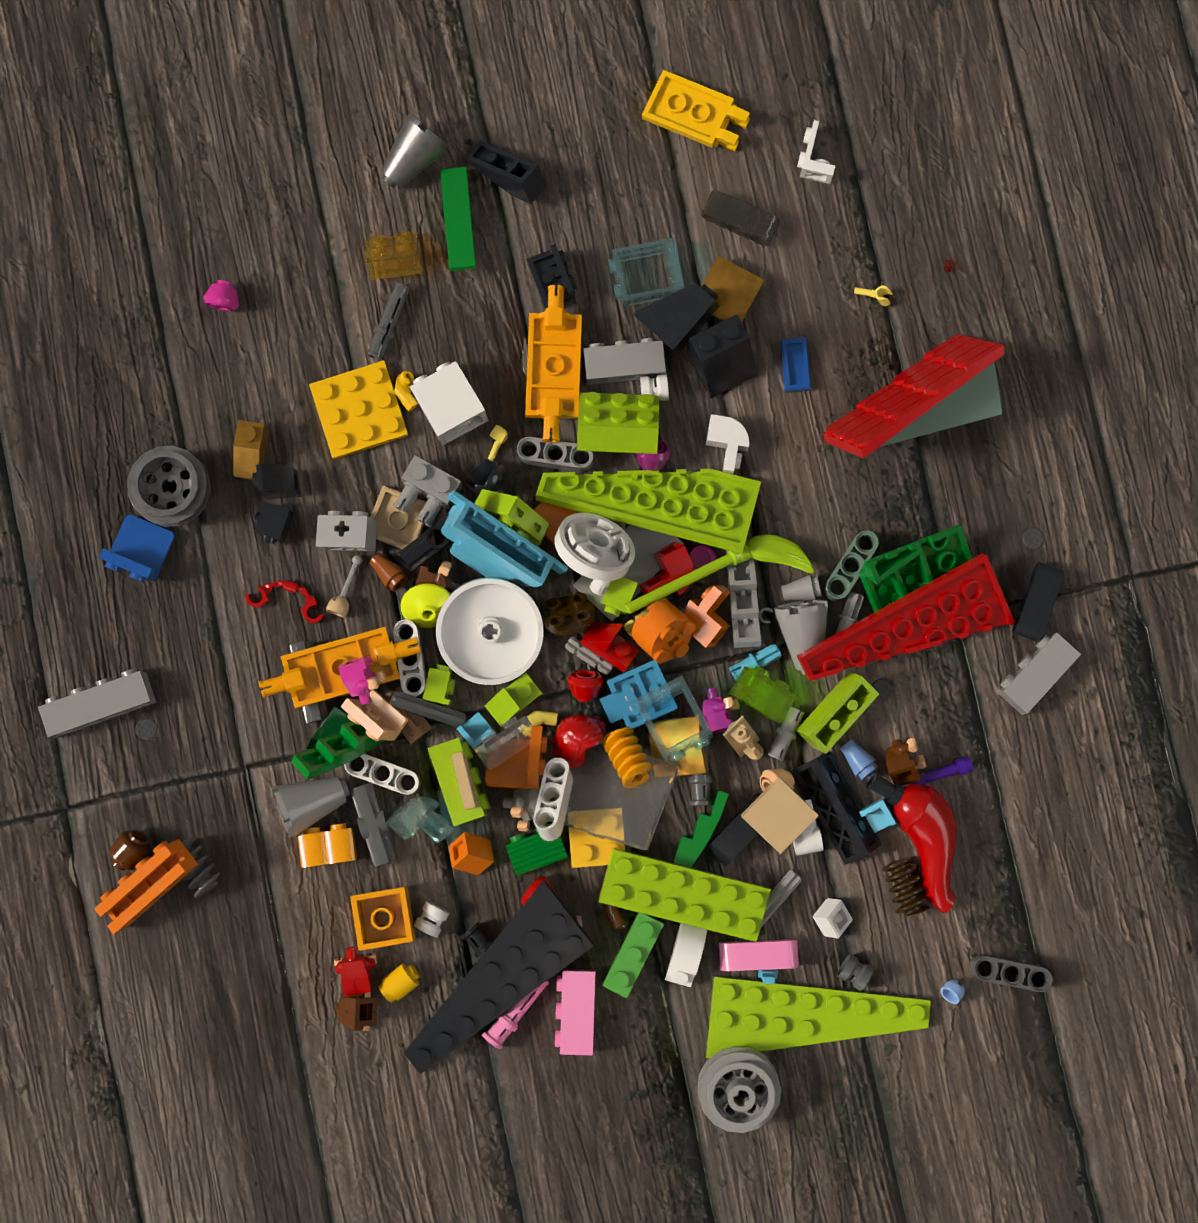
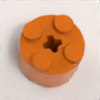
M660 600L654 602L647 607L649 612L644 617L640 614L632 628V637L650 657L661 664L676 656L681 658L688 652V643L692 638L691 634L695 631L696 625L669 601Z

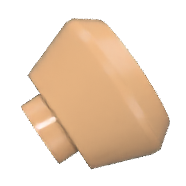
M782 768L767 769L761 775L760 786L764 792L780 777L791 789H794V778L789 771H785Z

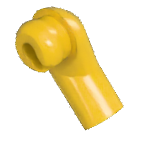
M403 371L396 379L394 392L396 397L410 412L419 403L411 395L410 386L413 385L414 375L410 371Z

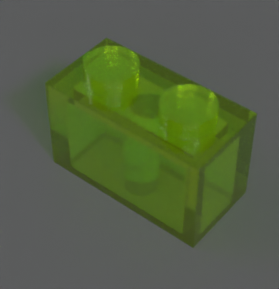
M744 666L729 694L769 720L781 724L797 696L789 691L791 687L779 679L775 682L769 679L770 673L761 667L756 666L752 669Z

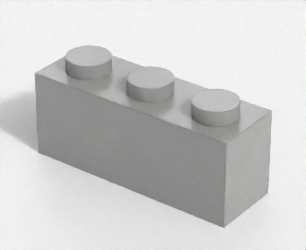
M645 338L641 340V343L632 344L628 340L615 342V345L604 346V343H593L589 345V348H584L587 385L640 380L641 376L656 378L658 375L666 374L663 341H657L656 338Z
M1058 633L1050 636L1045 634L1035 645L1038 648L1032 656L1027 654L1018 663L1020 669L1016 674L1012 675L1010 673L1000 683L1003 688L998 694L1021 715L1028 714L1081 655Z

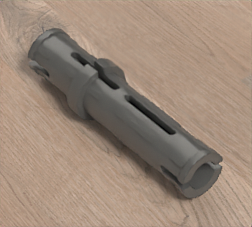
M397 282L394 284L380 323L373 330L375 335L366 353L368 357L382 361L389 341L393 340V330L407 295L411 290L408 286Z

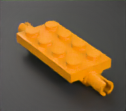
M555 285L548 286V308L545 309V312L529 313L525 417L544 419L542 441L550 443V432H552V443L560 441V419H578L582 315L566 312L564 309L565 287L558 285L557 296H555Z
M386 627L280 656L284 672H282L281 676L258 681L261 689L271 686V688L261 690L262 697L266 698L267 696L287 691V693L291 694L294 707L297 709L349 694L342 682L338 667L345 661L369 655L372 659L370 670L372 672L383 670L386 680L379 682V685L400 679L396 665L398 659L421 653L419 646L408 648L418 644L417 637L393 643L389 641Z

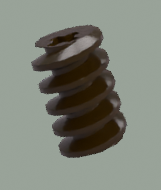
M914 856L890 862L882 868L883 872H891V875L885 881L894 882L895 884L888 891L898 894V896L891 900L892 903H901V906L895 910V913L904 914V916L919 914L930 909L927 905H921L927 900L926 895H918L924 889L923 885L914 884L920 879L919 874H911L917 868V865L908 863Z

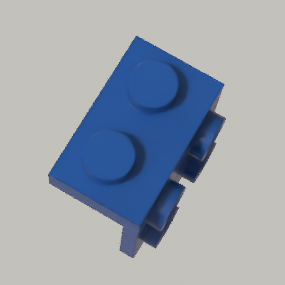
M127 515L111 551L103 548L99 558L106 561L105 567L120 573L121 569H125L131 572L129 577L142 583L146 579L156 582L175 539V534L136 516Z

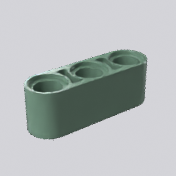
M865 530L852 540L824 585V595L828 600L837 602L848 595L859 578V572L865 561L871 559L879 543L876 534ZM860 538H867L871 542L870 550L860 548L858 544ZM846 560H853L857 564L856 572L850 573L845 569L844 563ZM832 582H838L843 586V593L841 595H835L831 592L830 585Z

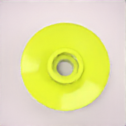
M436 584L414 586L402 597V615L406 620L412 621L418 627H436L441 607L450 593L445 588Z

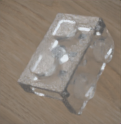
M514 716L502 724L504 728L502 731L496 734L493 730L480 739L483 744L474 750L488 771L493 770L530 745V737L525 729L532 724L527 716L519 720Z

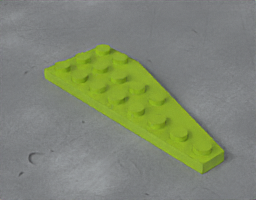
M676 469V472L659 473V470L617 471V474H603V471H594L593 474L575 475V472H554L542 474L536 493V500L583 513L596 514L621 523L743 554L761 482L714 469H700V472H686V469Z

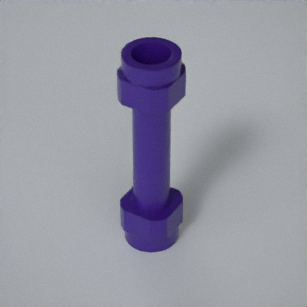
M969 756L954 760L955 763L924 773L919 771L922 780L910 784L925 786V783L954 774H959V776L973 772V765Z

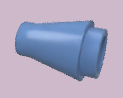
M853 739L841 747L840 750L847 759L855 777L859 776L861 780H864L878 768V765L875 763L876 759L858 746Z

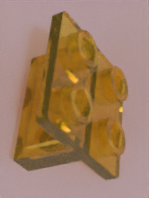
M404 231L397 233L396 236L385 237L384 235H375L366 240L364 260L368 266L370 280L422 274L417 233L411 234V232Z

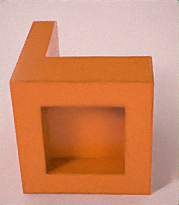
M464 832L449 845L453 869L479 875L494 862L491 841L487 838Z

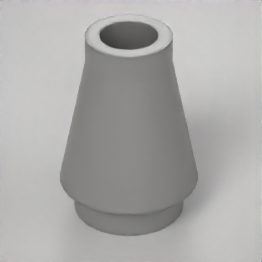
M810 574L781 586L784 601L816 600V597L822 596L818 575L811 577Z

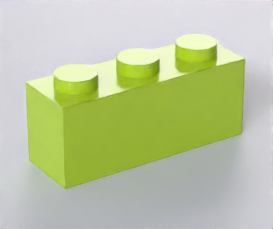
M848 672L796 731L814 749L826 754L877 698L879 693L862 676Z

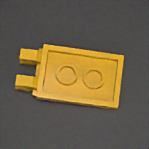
M663 70L642 113V119L711 148L713 146L718 147L720 144L724 148L735 151L739 144V135L726 130L729 121H731L734 125L746 129L750 121V112L738 108L734 104V98Z

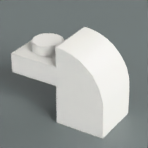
M711 414L706 445L726 448L722 472L733 474L734 469H740L742 454L737 453V451L747 452L749 448L747 431L741 423L733 418Z
M680 923L665 976L666 981L691 987L701 960L707 929Z

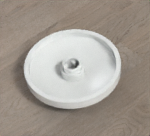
M479 578L461 585L446 599L438 615L436 639L444 661L456 674L477 684H502L522 675L536 660L543 642V621L535 601L520 586L500 578Z

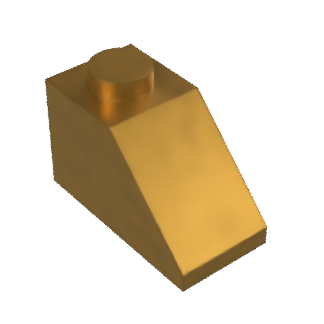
M238 420L233 444L234 477L253 480V472H257L256 464H264L270 433L265 424Z

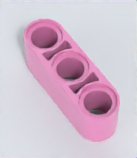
M796 939L719 943L721 971L792 969L799 967L798 941Z

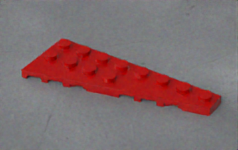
M982 553L796 656L807 679L813 681L840 673L839 671L848 668L866 666V663L880 659L883 661L891 659V656L898 654H909L943 644L942 642L955 638L963 639L973 633L991 631L994 627L1005 624L1011 625L1015 621L987 555Z

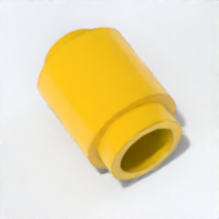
M402 963L383 978V983L378 987L382 995L392 1003L395 1000H401L419 985L418 978H420V975L413 965L407 966Z

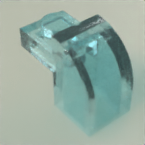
M425 796L415 797L396 809L386 821V824L405 841L414 836L420 828L437 843L447 838L454 830L448 825L449 823L444 816L434 812L440 803Z

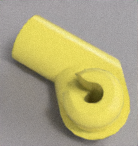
M533 711L520 724L522 735L531 737L532 726H541L542 724L556 726L558 713Z

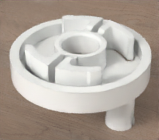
M575 513L566 517L555 535V547L561 559L577 573L593 579L590 589L597 595L605 594L612 580L623 577L635 559V547L628 534L613 521L596 514Z

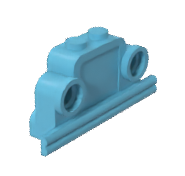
M455 490L446 497L456 504L452 506L449 516L441 529L442 534L454 542L450 553L486 578L511 580L524 587H539L543 585L550 569L558 574L568 570L566 565Z

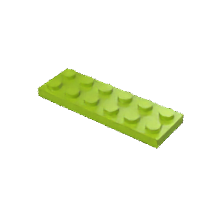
M612 848L598 901L757 942L771 889Z

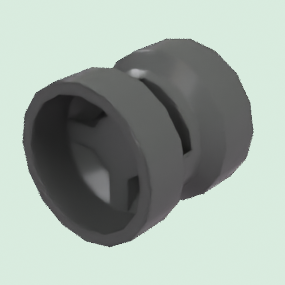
M849 954L842 963L837 977L843 981L848 980L852 982L853 987L862 991L870 980L874 968L867 963H860L857 957Z

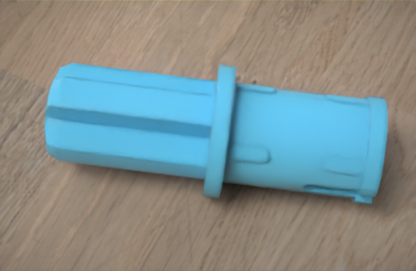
M771 644L753 655L751 653L748 654V658L732 667L730 666L729 670L735 681L739 682L756 671L761 672V668L779 659L781 652L775 644Z

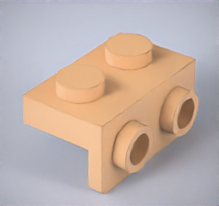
M375 689L370 692L372 700L370 703L361 704L360 700L350 698L345 700L341 707L348 713L347 717L352 722L362 725L366 729V734L375 741H395L408 722V718L397 708L391 706L390 702Z

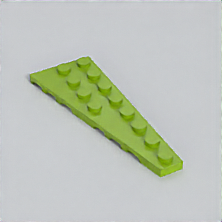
M714 976L706 1058L712 1057L719 1050L733 1046L750 1047L758 1052L926 1029L929 1027L931 1000L783 983L769 984L763 983V981Z

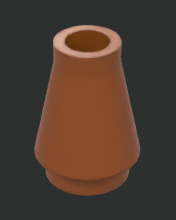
M378 553L371 559L370 565L374 568L386 589H391L395 592L407 582L406 570L386 558L382 553Z

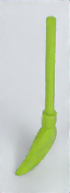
M758 535L745 543L743 554L728 550L727 555L625 604L624 607L626 612L631 614L730 564L737 565L751 558L763 562L792 566L811 574L814 573V568L806 554L795 542L777 535Z

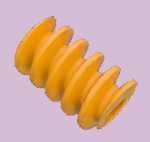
M631 727L610 732L602 741L605 751L609 753V759L613 762V766L617 770L619 778L622 779L623 786L626 788H635L644 784L649 779L650 775L648 772L652 768L651 763L646 762L647 755L641 753L643 748L637 744L638 738L632 736L634 730Z

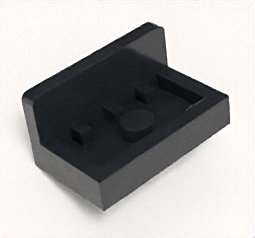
M556 244L550 246L551 250L526 259L545 309L548 308V286L555 285V296H557L558 285L564 286V302L574 299L573 290L577 289L573 275H567L564 266L568 265L563 250L558 251Z

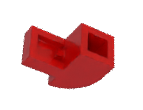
M675 541L654 553L653 556L661 573L639 586L645 595L694 571L693 563L686 547ZM688 585V586H686V587H684V588H682V589H680V590H678V591H676V592H674V593H676L677 595L680 596L682 593H684V592L687 590V588H688L690 585Z

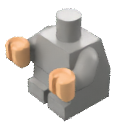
M540 788L518 789L514 791L513 798L505 797L503 800V807L511 808L510 814L512 817L522 818L517 824L519 831H529L530 820H534Z

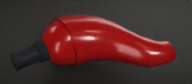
M873 773L868 779L866 787L884 797L885 801L892 805V813L900 824L901 830L910 838L916 848L920 861L924 894L937 910L944 914L947 913L955 902V894L950 887L957 839L956 820L950 805L932 786L910 784L902 787L897 783L892 784L877 773Z

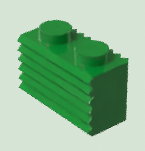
M536 828V834L526 838L525 833L511 837V844L506 845L516 876L567 858L568 855L561 836L556 840L546 841L540 837Z

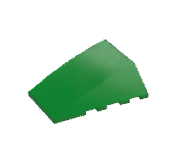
M956 525L865 561L859 575L875 613L973 558L962 526Z

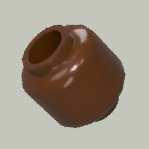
M138 830L123 831L109 849L112 864L119 870H136L135 866L150 853L149 839Z

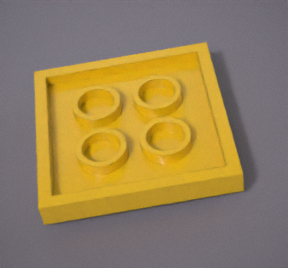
M384 360L309 384L333 460L409 436Z

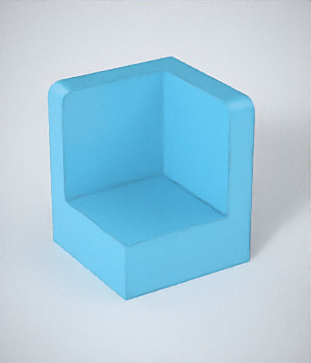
M479 712L464 725L456 728L475 750L496 733Z
M884 797L867 805L859 812L862 817H866L874 833L889 825L897 824L892 813V805L887 803Z

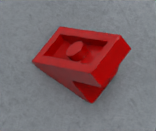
M593 623L580 644L625 672L640 649L618 635L623 624Z

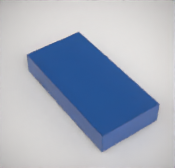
M807 338L781 339L780 350L784 393L811 391Z

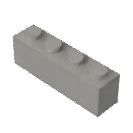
M137 668L122 672L121 678L112 680L111 677L97 681V686L87 689L86 686L71 690L70 696L61 698V695L46 699V704L39 706L38 709L47 737L58 738L156 703L147 673L137 671Z

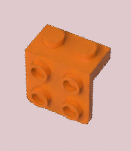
M532 726L530 740L494 738L489 741L485 775L487 786L539 789L540 776H543L546 766V760H542V753H547L548 737H543V726Z

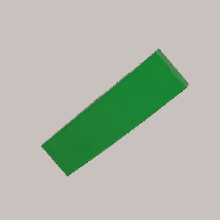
M467 167L441 169L449 270L476 269Z
M348 722L342 724L339 733L318 739L315 748L294 754L291 763L308 780L358 758L386 740L375 741L366 734V729L362 725Z
M717 791L710 816L699 813L692 838L680 837L673 863L692 867L707 845L720 820L729 796L728 793Z

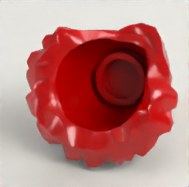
M575 714L565 718L557 727L556 735L552 737V753L554 757L567 761L570 769L579 768L585 760L587 748H591L604 740L606 724L600 721L598 716L592 717L586 714Z

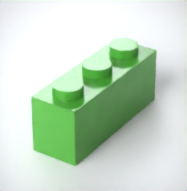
M637 913L602 986L625 998L628 997L664 925L662 921L647 914Z

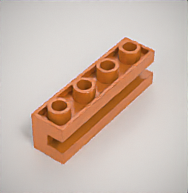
M179 839L171 843L164 841L153 850L154 856L141 860L135 866L136 872L126 874L117 882L120 885L117 889L114 890L112 888L100 897L102 902L94 910L100 917L106 914L111 917L113 921L107 927L113 935L131 925L199 865Z

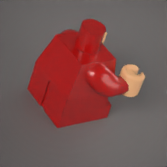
M355 946L347 947L345 949L347 957H343L341 960H338V958L334 960L335 973L341 974L343 995L350 996L371 992L372 977L370 969L377 964L375 953L372 952L371 955L369 953L357 955Z

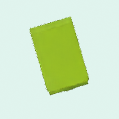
M525 673L507 688H503L485 707L497 723L503 726L543 693L528 674Z

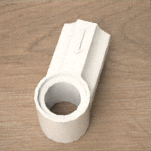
M811 799L804 800L813 809ZM815 820L793 841L796 856L823 851L820 829L816 826Z

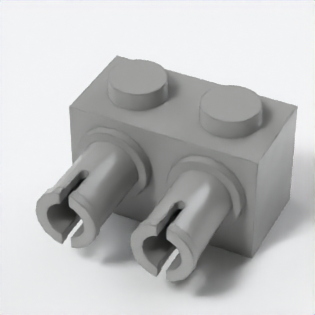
M414 455L401 477L405 487L393 506L408 514L419 494L424 495L428 500L416 519L431 527L442 507L450 510L453 502L446 497L453 490L460 493L463 488L462 483L455 477Z

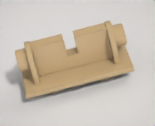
M743 716L728 726L723 736L740 757L746 754L752 760H759L763 756V748L757 743L760 738Z

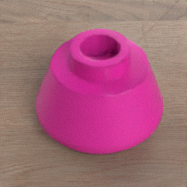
M218 280L217 284H211L203 296L205 304L214 309L233 312L239 307L237 290L228 281Z

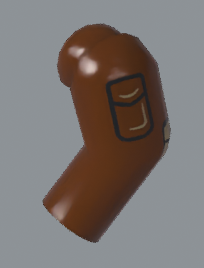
M606 904L604 914L610 927L614 930H625L628 926V919L622 915L619 907Z

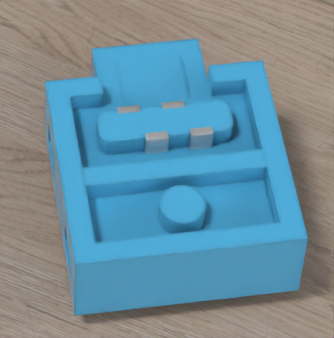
M655 660L608 680L607 684L612 694L600 699L610 724L623 719L626 727L633 729L678 709Z

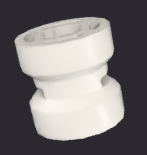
M666 374L658 375L656 378H650L649 376L640 377L641 395L659 396L660 401H669Z
M425 901L422 907L423 913L421 917L416 919L413 926L437 938L441 931L440 925L443 921L447 920L450 913L429 901Z

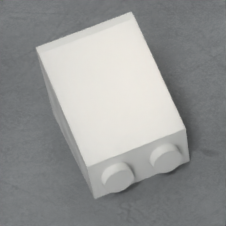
M456 361L452 364L446 362L436 369L437 372L430 376L422 375L413 381L414 385L410 386L412 393L442 446L488 421L484 407Z

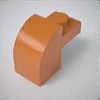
M724 585L710 586L701 596L703 601L692 599L686 606L685 615L696 625V629L691 635L706 648L716 646L730 627L726 621L715 613L730 594V591Z

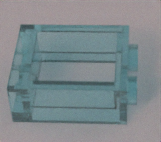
M674 238L612 250V258L608 259L611 275L616 274L617 284H613L616 300L621 299L622 307L660 300L685 288ZM665 254L671 287L627 295L621 262Z
M683 676L634 700L665 762L668 760L676 762L686 756L685 751L693 747L699 750L710 744L709 739L713 738V734ZM683 693L702 731L666 749L647 711Z

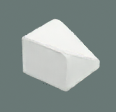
M826 899L813 915L823 935L832 938H839L853 920L844 903L839 899Z

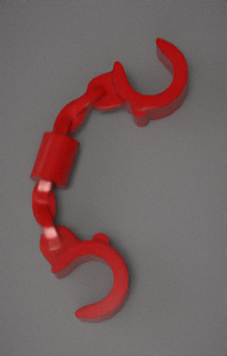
M278 580L271 584L265 583L261 587L258 586V590L262 593V600L258 603H253L248 593L245 595L246 602L250 606L261 608L270 602L268 594L272 591L273 587L283 586V590L297 593L298 590L306 596V605L301 608L304 619L311 624H317L325 617L323 614L315 619L309 617V610L312 607L318 606L315 597L309 595L304 587L299 586V583L285 580V582Z

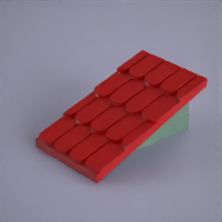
M956 334L923 355L924 359L896 375L892 383L857 403L856 409L828 425L823 433L824 442L858 457L865 458L878 447L1001 415L1002 408L995 361L1005 354L1004 345Z

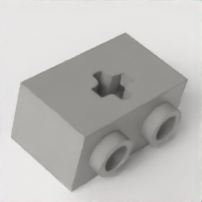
M328 511V515H318L316 547L327 551L375 552L378 520L369 517L368 512L353 511L352 516L344 515V512Z

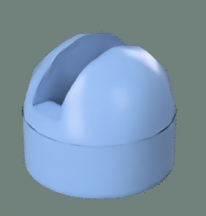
M949 980L944 984L940 992L945 1000L952 1004H958L964 996L965 988L964 985L960 986L958 984V980Z

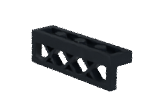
M830 751L793 770L808 799H811L815 812L819 815L821 823L845 865L870 854L882 845L866 817H862L859 813L862 808ZM812 768L816 775L815 783L808 780L804 770ZM820 792L827 795L829 799L828 807L821 804L819 800ZM833 816L839 818L842 822V831L836 829L832 824ZM846 840L854 844L858 851L857 853L850 856L845 847Z

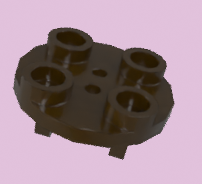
M584 593L551 598L545 603L542 620L546 629L556 634L557 638L562 637V635H573L582 631L585 633L588 632V627L595 619V608Z

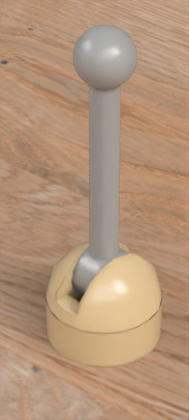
M360 555L353 556V565L340 596L331 598L326 611L343 618L346 617L349 603L345 596L358 565L363 562Z

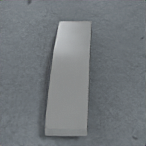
M751 558L743 563L727 566L734 648L761 646L756 590L757 581L754 559Z

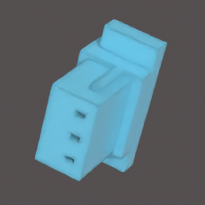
M758 970V978H761L763 983L774 984L775 979H778V970Z

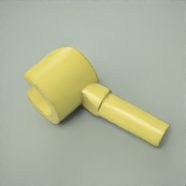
M884 285L879 286L876 290L855 287L854 294L876 298L882 306L890 305V301L883 296L886 294L893 295L890 289Z
M496 425L490 433V436L496 440L488 457L491 461L495 459L500 446L508 438V432L499 425Z

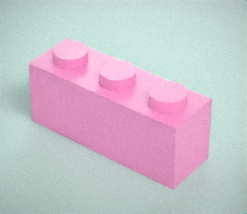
M563 968V974L557 975V992H562V1003H556V1019H561V1030H555V1047H560V1054L593 1055L595 969Z

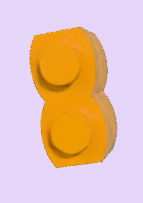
M346 823L330 825L331 831L320 832V827L305 829L304 835H297L301 868L357 860L354 829L347 828Z

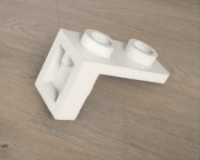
M814 120L812 128H806L803 143L808 145L806 152L801 151L797 167L802 168L800 177L830 184L835 166L830 165L828 161L823 159L810 160L819 121Z

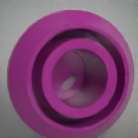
M658 440L657 454L636 453L639 466L649 471L661 470L671 456V450L667 444Z

